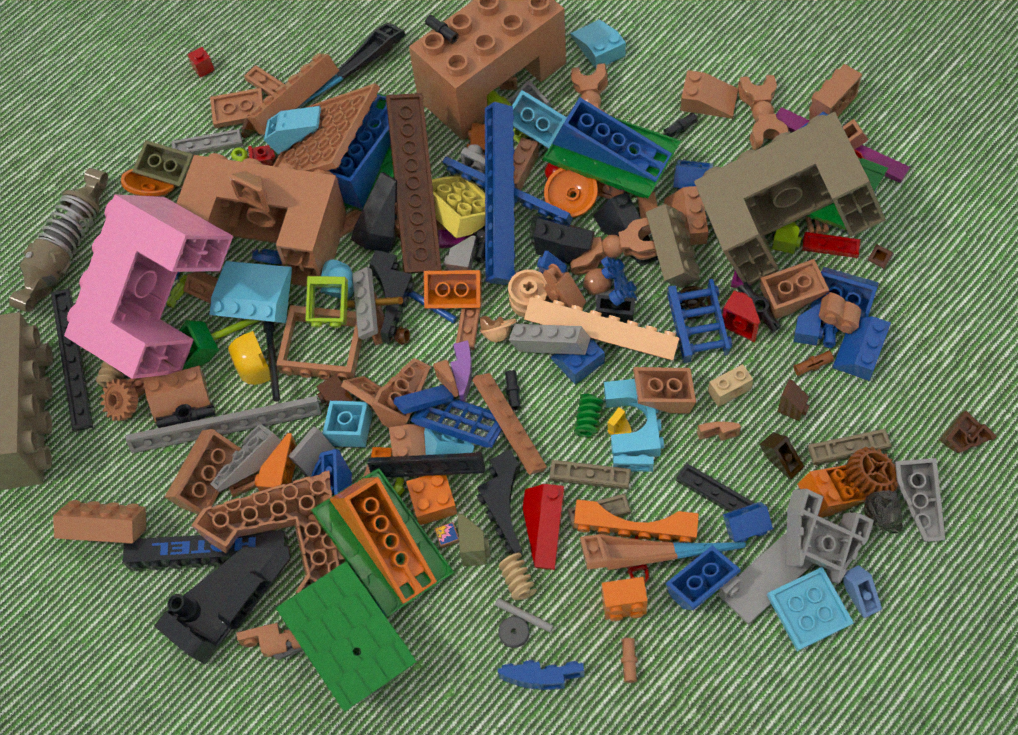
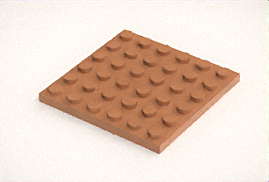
M374 83L307 106L321 107L318 129L314 133L306 135L301 142L294 143L287 151H282L273 166L278 167L279 164L286 163L295 166L298 170L313 172L316 169L327 171L338 168L343 155L349 149L350 142L356 136V131L363 124L362 120L370 111L372 102L377 98L380 87Z

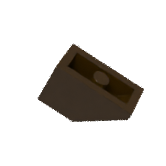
M773 432L759 444L767 459L788 479H792L805 467L787 436Z

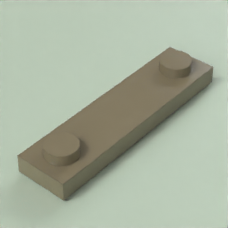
M886 429L809 444L807 448L813 465L850 458L857 450L864 447H874L875 450L881 449V451L891 449L892 446Z
M552 460L549 481L629 490L631 469Z

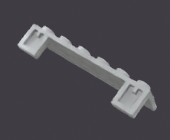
M786 532L739 576H734L722 586L718 596L747 624H750L771 604L767 593L800 578L814 563L804 560L803 566H786Z

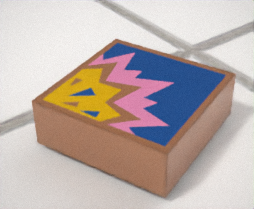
M453 522L434 528L441 548L459 542Z

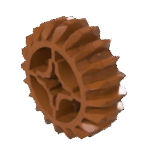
M864 447L857 450L849 458L846 466L848 469L846 474L850 476L848 481L854 483L853 488L857 487L859 493H865L866 498L871 496L873 500L876 498L881 500L890 496L899 486L896 478L895 464L892 462L893 459H889L887 453L883 454L881 449L875 450L874 447Z

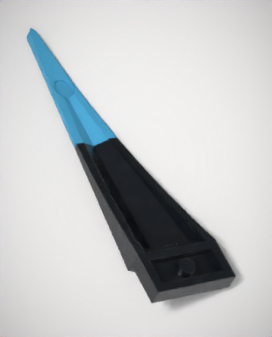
M389 22L375 29L349 59L338 68L339 72L300 106L392 49V44L400 42L406 36L404 30Z

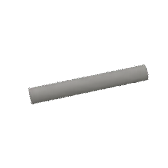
M500 598L495 603V606L549 633L553 629L554 625Z

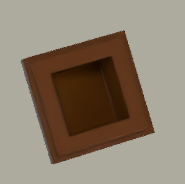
M876 244L868 261L885 269L894 253Z

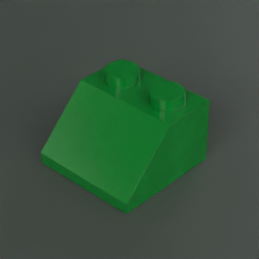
M186 320L179 329V331L194 339L182 370L202 366L210 362L219 351L204 321Z

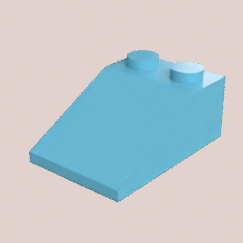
M600 19L570 33V36L595 69L597 64L605 63V65H608L626 56V42L615 29Z

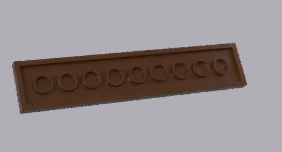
M423 93L386 95L394 179L397 180V212L403 270L409 274L424 273V271H441Z

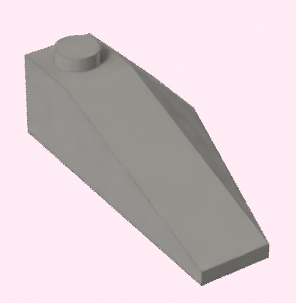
M259 423L242 441L244 446L241 450L235 451L232 454V462L224 465L210 484L220 492L259 471L281 440L272 431Z
M937 459L895 461L897 483L923 541L945 540Z

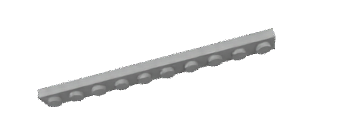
M313 396L126 435V442L131 453L197 440L202 430L213 429L223 435L252 429L259 423L267 426L322 413L318 397Z

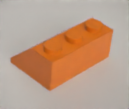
M481 270L424 271V308H481Z

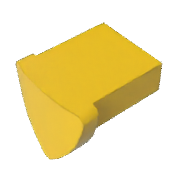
M618 407L607 422L608 434L632 433L625 411Z

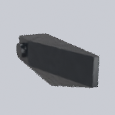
M384 172L380 173L355 224L351 240L364 249L386 253L392 252L397 231L394 230L395 221L397 220V214H395V203L397 202L396 179Z
M627 192L610 198L593 215L600 230L605 235L619 236V232L627 229L632 221L640 219ZM647 235V236H645V237L643 238L642 241H651V240H650L649 236ZM629 255L641 266L658 260V256L640 260Z

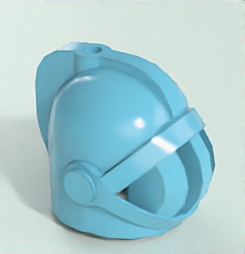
M327 260L324 263L321 276L346 277L348 279V299L353 295L354 286L351 268L338 260ZM321 288V293L341 299V288Z

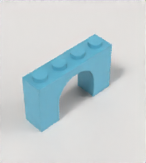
M635 379L604 382L606 408L633 406L640 409L647 418L644 427L636 432L611 435L612 456L620 454L629 456L642 454L649 457L660 456L661 449H664L663 437H659L661 421L656 418V413H659V410L638 404Z

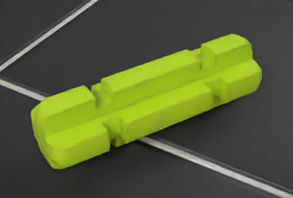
M186 275L181 276L179 279L180 283L177 282L170 292L171 296L168 297L166 306L173 308L177 303L176 300L178 301L183 295Z

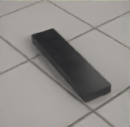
M687 463L676 478L678 483L727 512L755 504Z

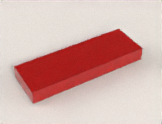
M804 232L802 251L858 258L861 239Z

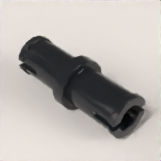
M429 15L426 18L425 24L435 32L440 33L451 44L457 41L459 35L451 30L445 22L439 21L433 15Z
M691 112L686 117L677 119L673 125L663 130V132H666L664 135L673 137L680 132H685L689 126L698 122L696 114Z
M509 370L505 372L507 385L505 392L508 395L509 405L512 410L521 409L519 397L521 390L517 382V372Z

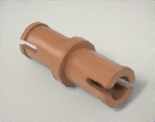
M623 638L621 639L623 680L625 683L637 682L636 663H638V658L635 657V639Z

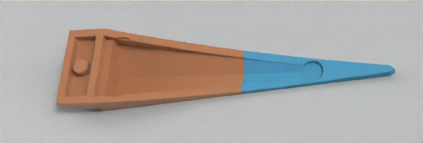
M602 534L580 537L587 570L604 567L607 570L697 556L701 555L712 545L720 552L746 547L745 542L676 543L637 540Z

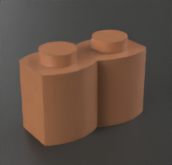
M829 293L822 298L819 312L821 320L827 324L835 325L837 329L851 334L859 327L861 309L857 305L845 301L844 298L835 293Z

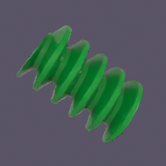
M581 394L574 433L577 436L588 438L599 432V429L596 427L600 426L598 420L601 419V414L599 413L603 410L600 406L604 404V401L592 394Z

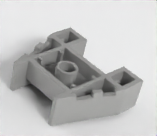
M808 489L793 490L787 508L786 566H803L804 560H807L827 569L826 574L831 583H840L847 572V567L852 560L856 559L858 556L857 552L861 546L865 545L868 541L874 520L858 512L844 513L840 526L818 516L823 496Z

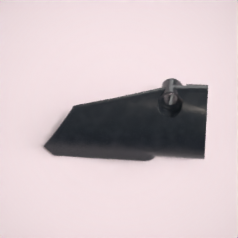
M288 546L241 548L184 595H172L167 603L168 611L165 610L154 627L187 655L206 664L230 631L241 626L291 560L290 548Z

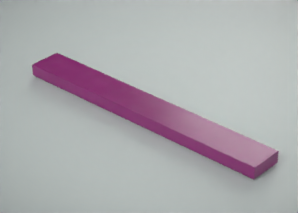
M782 107L776 114L777 119L785 123L790 132L798 130L810 121ZM864 145L855 149L862 153L864 159L888 167L885 176L899 183H902L910 169L909 166Z

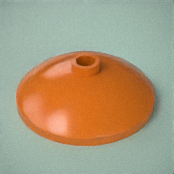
M562 168L557 169L550 175L544 188L545 201L569 212L572 218L587 213L595 204L598 196V184L595 179L587 178ZM573 193H576V196L574 198H571V195Z
M133 169L126 171L121 176L122 187L136 196L160 197L168 194L175 188V185L132 172Z

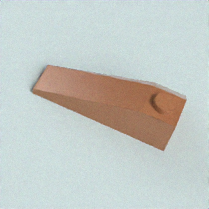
M413 358L397 375L393 376L387 384L378 390L371 406L382 425L388 428L406 425L411 413L403 414L394 404V398L421 391L431 366Z

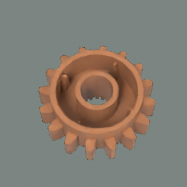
M112 379V382H107V387H103L105 394H101V397L104 398L101 405H105L103 412H108L107 417L112 418L113 421L127 420V418L132 417L131 414L136 412L138 394L131 385L132 383L126 382V379Z

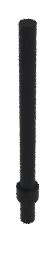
M264 321L263 331L266 333L272 399L274 402L280 401V390L273 336L275 328L273 322Z

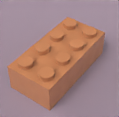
M79 500L69 501L53 515L54 538L134 543L146 530V507L139 506L138 504L119 505V503L115 502L100 504L97 501L81 503Z

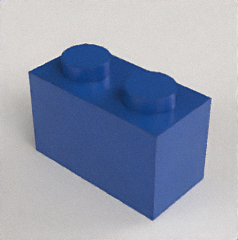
M762 502L723 514L728 535L734 542H745L748 540V537L754 535L762 536L767 534V531L773 529L767 506Z

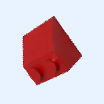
M734 290L723 308L722 317L725 328L755 343L760 320L754 303L747 294Z

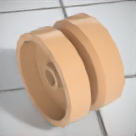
M523 270L517 272L511 278L508 284L509 302L512 310L517 315L525 317L530 297L534 298L535 295L545 297L546 301L550 302V298L543 288L547 281L541 272Z

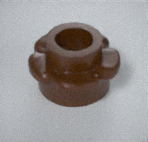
M401 326L397 329L394 339L398 344L404 345V343L410 341L408 328Z

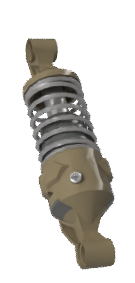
M88 168L84 175L85 187L64 191L59 199L61 205L55 206L56 212L51 213L52 219H47L46 221L48 226H43L42 228L44 233H39L38 238L33 243H30L23 253L25 257L19 267L24 276L25 288L11 294L9 299L11 307L25 312L32 311L39 300L50 295L52 288L57 285L61 276L66 275L71 266L72 253L77 251L76 246L81 244L80 239L85 237V232L89 230V225H92L93 219L100 212L99 198L107 186V172ZM58 208L65 209L67 213H61ZM54 215H59L62 218L56 219Z

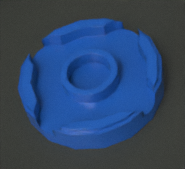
M259 249L252 250V259L282 264L277 250L262 249V252H258Z

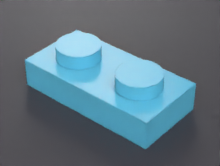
M626 454L613 456V467L629 468L631 472H653L654 457H649L645 454L638 456Z

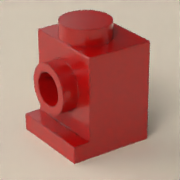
M269 145L254 148L248 146L249 158L258 160L263 165H274L273 160H276V154Z

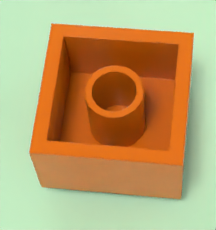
M446 475L422 476L406 481L420 525L457 515L455 502Z
M644 577L602 583V602L605 620L619 621L623 617L640 618L643 614H647L648 600Z

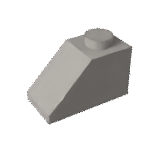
M472 235L450 248L449 255H446L444 260V266H447V271L471 270L477 248L476 236Z

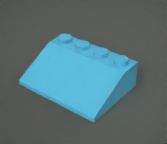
M225 261L211 296L209 315L286 323L292 267Z

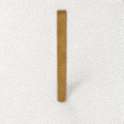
M402 297L375 298V306L403 303ZM348 300L347 308L355 307V300Z

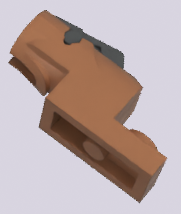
M278 623L236 633L237 640L241 646L253 647L259 643L264 657H274L276 660H281L303 651L292 632L284 630L282 633Z

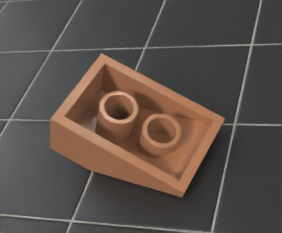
M687 70L680 111L733 119L738 88L707 73Z
M815 259L760 278V289L768 300L769 308L776 319L796 312L829 292Z
M633 368L638 404L668 413L691 412L696 404L690 368Z
M414 424L389 427L393 457L426 455L425 428Z

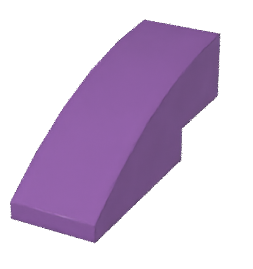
M468 340L453 344L457 361L450 362L459 392V399L463 402L466 401L472 378V360Z

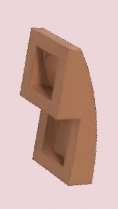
M734 422L704 423L698 425L697 435L699 440L719 435L720 440L723 441L739 436L741 426Z

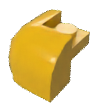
M251 331L231 342L228 351L242 381L252 385L270 381V370L254 332Z

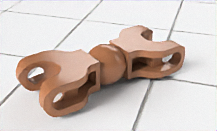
M605 63L597 64L596 71L589 76L581 74L580 67L572 68L571 80L575 91L581 94L582 99L600 109L602 103L600 94L608 86V74Z
M766 75V79L761 86L751 83L747 76L740 77L738 82L739 97L751 107L752 116L756 120L749 137L753 150L760 149L764 139L773 140L779 134L788 132L787 125L777 119L776 114H774V107L771 104L777 88L774 75Z
M642 218L632 221L627 229L619 232V236L609 235L604 240L601 237L594 238L591 250L571 261V272L575 275L587 274L590 270L597 268L601 260L606 256L616 258L622 253L625 256L632 255L640 260L657 256L654 241H642L645 236L651 234L648 219Z

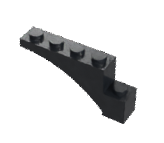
M375 250L369 264L370 269H372V276H375L378 280L385 298H403L402 304L386 305L381 338L383 343L389 344L391 338L396 335L397 324L402 320V311L408 305L409 293H413L415 282L412 281V274L399 271L400 264L397 263V255Z
M508 450L489 460L490 468L488 470L493 479L477 487L478 495L476 497L480 505H485L487 508L485 512L489 521H494L496 524L495 531L500 539L504 538L506 542L504 546L509 556L521 553V557H523L522 548L512 526L510 507L516 476L520 474V465L512 451Z

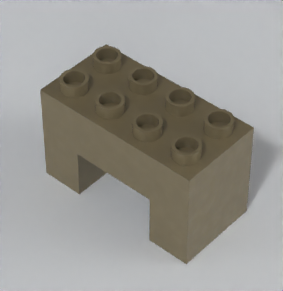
M835 112L827 116L818 115L812 118L806 126L792 133H781L773 139L772 143L758 150H747L740 154L737 160L723 167L710 168L704 173L703 177L694 181L724 254L743 283L748 282L749 285L764 276L780 270L765 235L829 204H835L850 237L886 221L870 181Z
M20 312L0 315V490L44 484V469H50L52 466L50 448L47 445L44 446V434L52 432L51 415L49 411H45V400L52 399L53 396L50 378L45 377V367L52 366L53 364L52 349L48 343H41L37 326H29Z

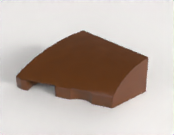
M963 411L939 441L951 450L961 453L971 447L981 445V443L993 440L997 436L985 424H980L968 411Z

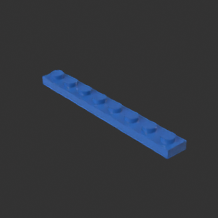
M445 156L442 163L445 165L446 171L453 175L457 173L468 182L472 180L479 187L485 189L484 173ZM514 188L515 203L518 201L526 209L532 210L533 208L544 217L550 216L554 218L553 220L571 224L573 218L569 212Z

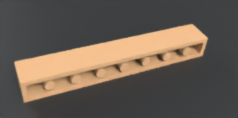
M538 295L529 299L524 317L526 321L540 325L582 326L591 339L671 361L674 359L679 338L675 337L676 333L665 330L663 334L657 332L655 327L647 325L646 328L638 327L639 323L629 320L627 323L620 322V318L611 315L608 318L601 317L602 313L593 310H590V313L583 312L582 307L572 305L571 308L565 307L564 302L553 300V303L546 301L545 297Z

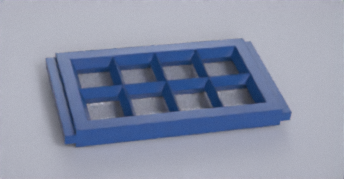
M454 398L451 402L418 410L411 419V422H414L415 425L485 448H492L502 432L501 427L490 410Z

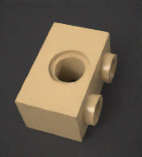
M742 364L710 381L708 393L717 406L720 407L750 391L753 378Z

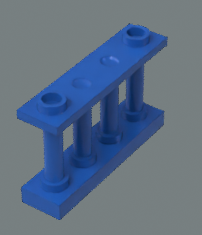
M709 279L707 289L685 293L677 292L676 285L668 287L667 297L676 334L679 338L678 343L683 363L691 362L692 355L695 352L723 347L724 355L726 356L729 355L730 348H732V340L730 336L727 337L717 297L719 296V289L717 285H714L713 279ZM710 296L711 306L689 310L681 309L680 303L683 300ZM710 313L715 315L716 323L690 328L685 326L684 320L688 317ZM719 331L721 340L696 345L689 343L688 337L690 335Z

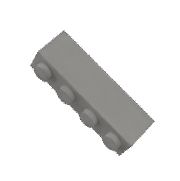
M514 324L509 341L519 352L585 355L590 337L582 326Z

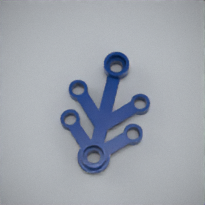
M608 256L603 258L601 262L605 268L601 270L602 274L606 279H614L615 289L609 293V298L616 306L620 305L626 297L636 298L635 301H637V297L634 294L637 288L632 281L628 282L624 274L625 266L620 259H610Z

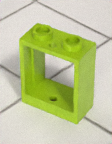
M307 276L306 322L315 328H321L322 325L341 328V325H347L348 279L346 277ZM316 287L341 288L340 318H314Z

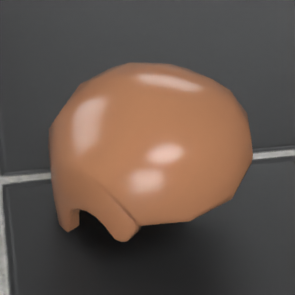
M601 268L590 270L584 277L583 288L590 295L599 294L611 289L612 279H606L601 272Z

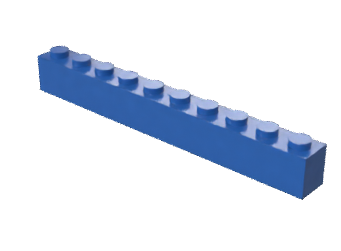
M493 102L485 108V282L506 285L509 284L511 278L515 275L513 106Z

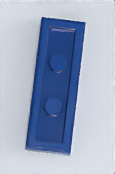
M444 385L395 397L394 404L403 414L451 402L454 396Z

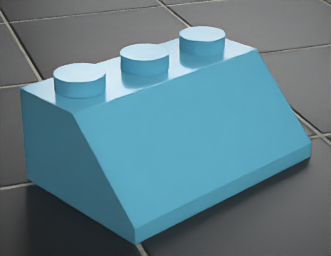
M521 90L512 105L514 114L513 127L549 149L567 117Z

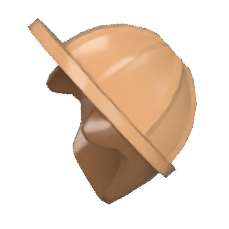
M483 316L480 318V332L489 341L500 342L509 336L511 325L517 321L516 319L503 320L502 317L493 321L488 316Z

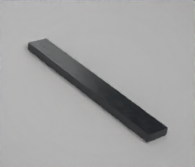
M68 288L52 292L51 296L72 430L77 432L93 428L81 348L78 344L64 336L69 324L67 315L72 306H74L72 292Z

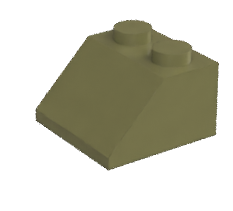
M457 514L459 547L463 567L487 565V557H491L489 539L484 537L483 530L463 514Z

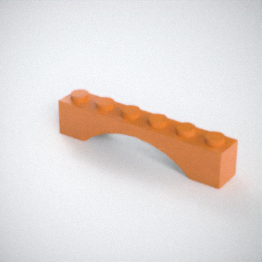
M576 500L573 528H576L579 532L594 530L603 535H609L611 532L618 533V536L621 537L638 535L640 539H651V537L659 538L663 542H670L672 539L679 540V543L695 542L697 538L699 513L678 511L659 521L633 522L614 516L598 502Z

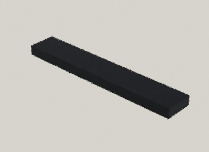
M482 452L369 458L367 461L370 473L379 468L386 478L484 473L486 470Z

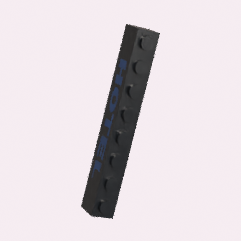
M285 530L265 531L240 536L235 540L227 553L210 544L201 535L137 539L134 543H124L122 563L131 571H140L142 568L160 570L161 567L179 569L181 566L198 568L201 565L216 567L221 566V564L243 547L288 546V536Z

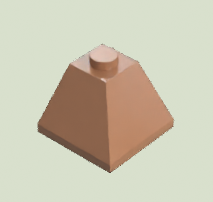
M247 171L230 174L229 179L238 199L266 213L270 211L262 178L259 175L251 174Z

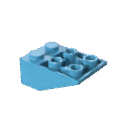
M315 106L280 111L267 120L264 141L277 154L287 151L294 143L301 142L306 135L314 133L318 129L321 107Z

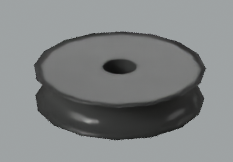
M517 616L504 619L498 629L501 642L510 648L521 647L527 642L530 635L529 626L526 621ZM516 630L517 633L512 634L511 631Z

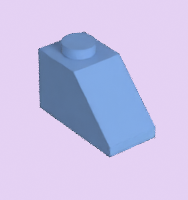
M859 565L848 570L842 578L846 592L861 616L866 618L882 610L872 575Z

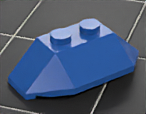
M338 449L321 452L311 477L329 471L333 496L352 484V472Z

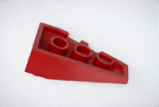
M541 484L525 489L522 508L534 568L555 570L565 497L564 486Z

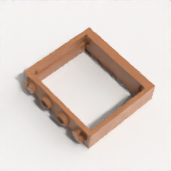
M290 305L276 364L279 372L287 374V376L319 377L323 380H327L334 375H337L340 381L354 378L362 339L358 337L356 311H347V325H341L355 327L347 366L287 361L295 322H306V307ZM315 308L314 318H340V310Z

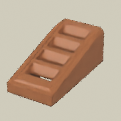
M443 360L434 363L433 367L437 379L454 397H457L459 392L449 362Z

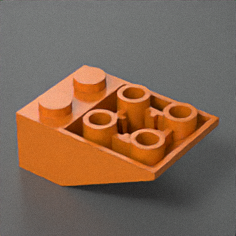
M847 465L810 471L798 483L800 489H808L823 496L818 513L819 517L834 515L872 499L871 496L866 498L863 492L859 493L857 487L853 488L854 483L848 481L850 476L846 474L848 470L846 468Z

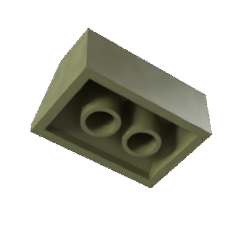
M145 140L132 172L182 187L194 155Z

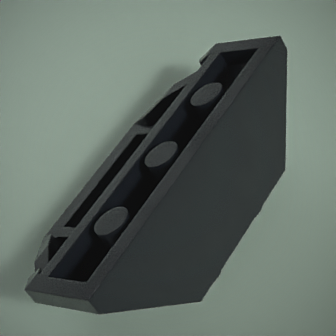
M533 214L529 233L537 255L543 256L546 250L560 261L569 263L591 250L595 231Z

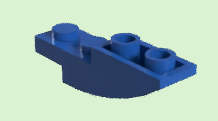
M527 660L521 665L515 666L514 664L502 665V668H497L499 679L519 687L538 690L564 689V680L585 677L583 663H578L577 661L568 662L565 666L560 667L548 665L542 670L540 662H535L534 660Z

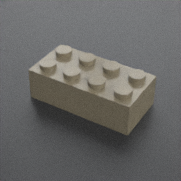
M667 204L647 211L646 215L664 281L680 288L699 281L700 268L694 259L695 251L689 241L691 237L685 227L684 222H686L684 214Z

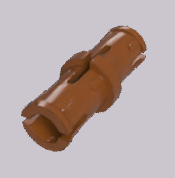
M826 351L815 357H808V360L793 365L796 375L801 376L811 370H819V367L834 362V357L830 351Z

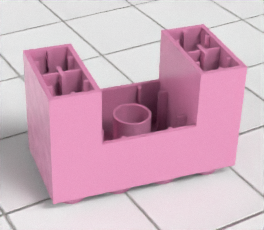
M115 194L114 198L105 208L106 220L101 234L93 242L92 251L94 254L88 270L80 278L81 290L76 304L68 312L67 320L69 324L64 336L132 379L161 376L182 371L194 339L160 319L178 272L220 271L233 236L165 197Z

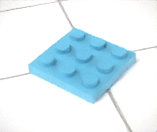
M823 567L767 593L769 601L797 651L854 623Z

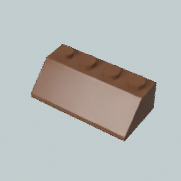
M213 429L202 430L166 493L165 498L180 508L199 515L203 508L213 505L219 494L210 483L224 465L232 462V454L235 451H240L241 448Z

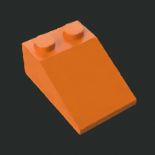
M287 433L260 467V472L255 477V486H257L259 491L292 483L295 464L288 456L297 446L292 433Z

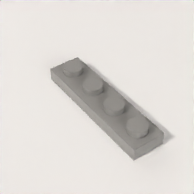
M365 267L352 274L358 337L362 340L378 333L372 269L369 267Z

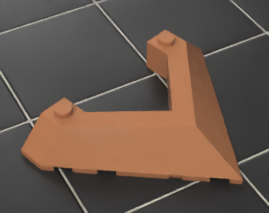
M329 471L322 472L313 477L302 478L290 484H282L259 491L247 497L226 501L224 504L214 507L203 508L191 525L210 544L225 553L228 552L235 540L240 536L295 526L306 576L296 590L295 595L339 566L336 546L311 511L312 508L332 497Z

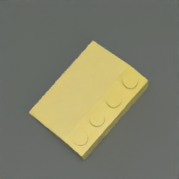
M459 174L432 179L436 219L453 236L461 238L472 235L485 226V192L472 181L464 180Z

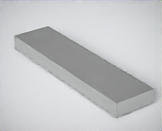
M240 129L171 141L172 148L193 155L243 146Z

